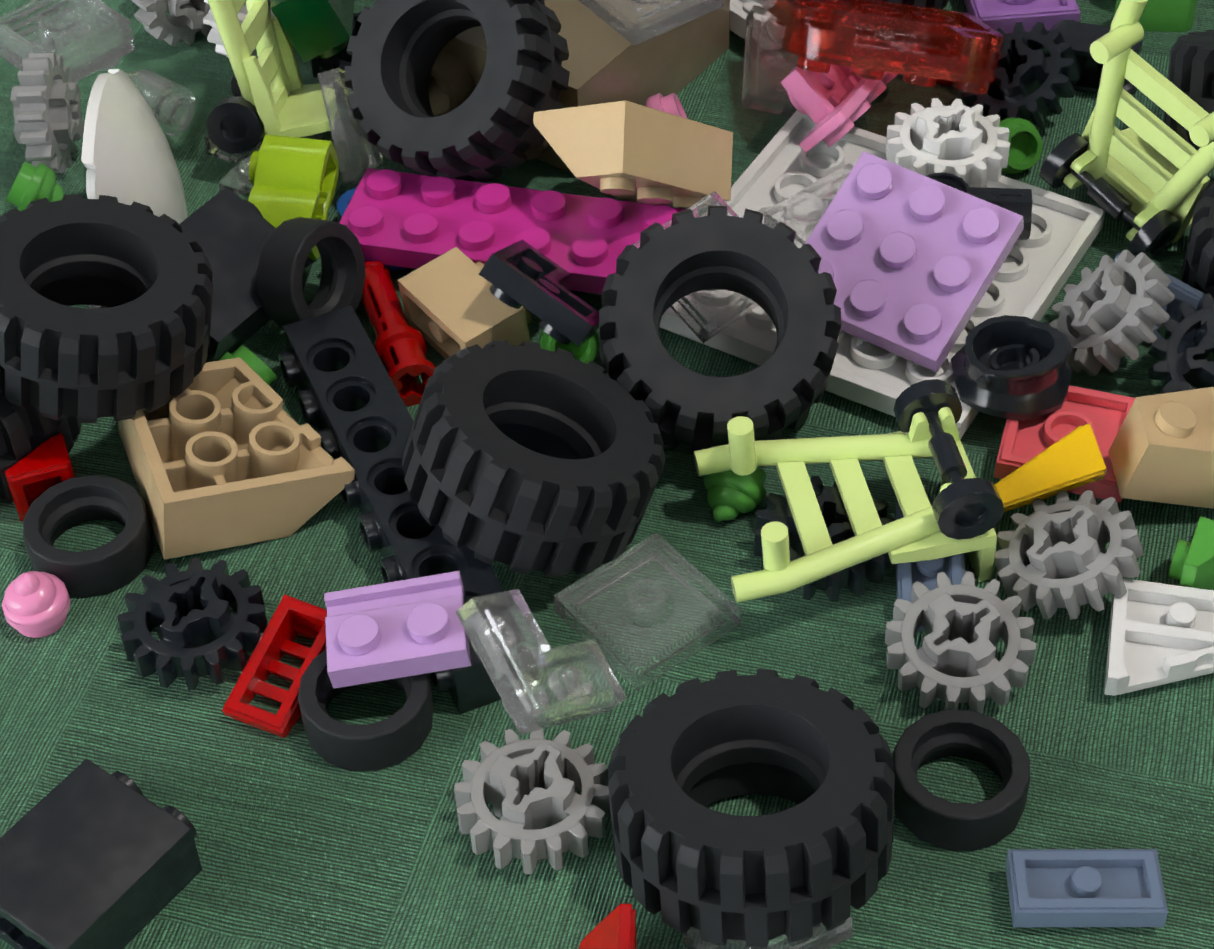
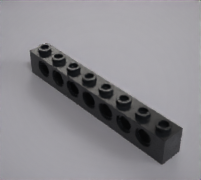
M352 305L284 325L283 331L287 351L278 353L283 376L289 388L299 386L300 391H297V397L305 422L310 426L318 425L320 430L317 433L321 436V447L334 460L343 457L355 469V479L351 483L344 485L345 488L341 491V495L348 509L358 506L361 515H358V524L368 551L379 550L383 559L379 560V565L384 583L460 571L465 594L464 605L467 615L471 666L429 673L436 691L439 693L448 690L459 714H463L536 688L533 644L490 564L474 558L475 551L464 545L457 548L444 539L442 528L439 525L431 527L419 511V502H413L404 480L405 473L402 468V458L414 421Z

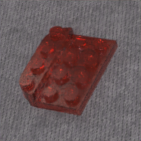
M763 0L762 6L777 18L776 23L786 26L782 49L798 56L796 65L798 68L812 72L828 73L831 64L851 67L850 74L871 80H882L884 72L904 74V82L924 87H935L937 79L956 81L955 88L976 94H987L990 82L994 81L1003 35L969 13L879 0Z

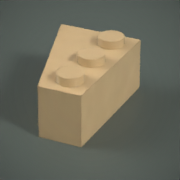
M1214 387L1135 398L1109 449L1120 498L1214 509Z

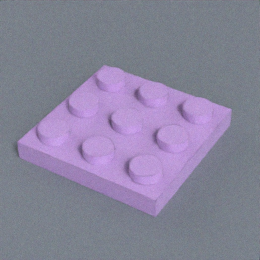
M863 151L805 244H810L821 257L819 274L827 272L832 276L837 289L834 304L841 308L840 330L934 372H938L1022 233L1024 221L1022 215Z

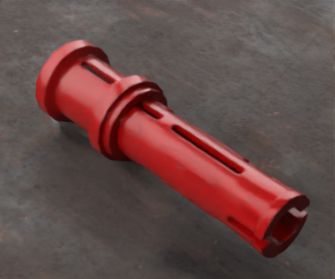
M380 261L365 262L366 278L361 300L376 336L374 348L405 406L418 405L421 402L428 378L433 376L436 367L433 363L426 360L427 345L420 331L410 327L387 266L383 268L384 265ZM419 374L422 378L421 385H419L418 380L416 378V376H418Z

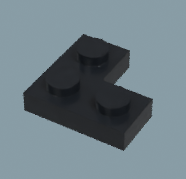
M523 239L491 254L479 273L480 276L492 284L489 290L496 298L516 309L524 306L542 319L539 326L545 333L563 344L569 345L572 341L581 346L592 338L599 328V312L563 287L570 273Z

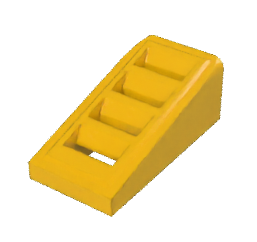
M1090 423L1079 426L995 484L1003 502V513L1031 504L1037 498L1043 500L1057 495L1059 491H1069L1104 479L1106 466Z

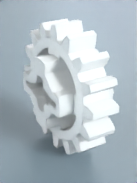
M933 98L931 107L924 108L915 102L911 104L910 115L897 112L894 125H888L885 149L886 160L924 176L932 173H950L961 177L972 187L985 188L986 179L998 181L1001 178L1002 168H1007L1010 142H1008L1010 131L1009 128L999 127V115L982 116L983 106L980 104L970 108L963 105L962 99H955L951 106H943L938 98Z

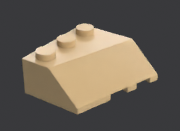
M626 100L534 112L533 124L574 176L599 188L601 193L611 194L623 201L651 205H668L674 208L696 210V213L707 211V203L731 201L733 132Z
M240 357L206 362L202 371L194 377L193 383L176 398L169 394V401L164 406L150 413L145 409L137 410L133 418L118 421V433L141 497L145 502L147 514L164 560L289 537L345 488V484H349L355 479V469L343 457L334 460L321 447V436L308 423L300 426L283 409V399Z

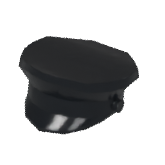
M1004 315L983 321L972 329L966 337L965 345L951 358L954 381L961 402L985 414L1021 421L1044 416L1061 409L1067 397L1072 376V370L1067 363L1072 348L1067 337L1056 328L1051 327L1047 322H1039L1024 316Z

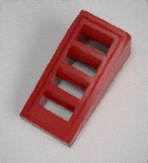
M284 594L222 709L225 716L284 739L287 737L301 716L298 701L301 677L312 660L326 650V609ZM298 634L315 640L311 648L293 641ZM286 654L304 662L301 668L298 669L279 661ZM270 674H273L293 683L289 691L265 681ZM258 694L282 704L277 714H273L250 705V702Z

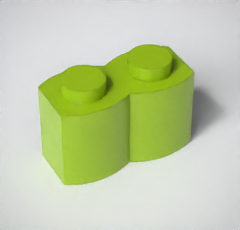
M266 134L260 150L252 153L249 162V180L254 186L248 201L259 209L263 218L272 226L277 228L284 221L297 217L328 220V210L335 194L340 163L332 141ZM316 245L308 255L312 260H318L320 255Z

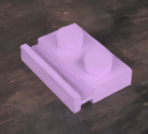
M460 571L324 593V601L327 607V617H325L327 673L333 689L471 666L467 615L464 605L465 594Z

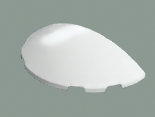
M109 69V73L97 76L87 105L81 161L87 168V199H99V195L117 197L119 203L131 205L135 201L149 206L154 215L160 217L166 214L180 224L188 218L183 183L167 138L150 106L129 76L120 69ZM89 305L90 309L109 308L105 306Z

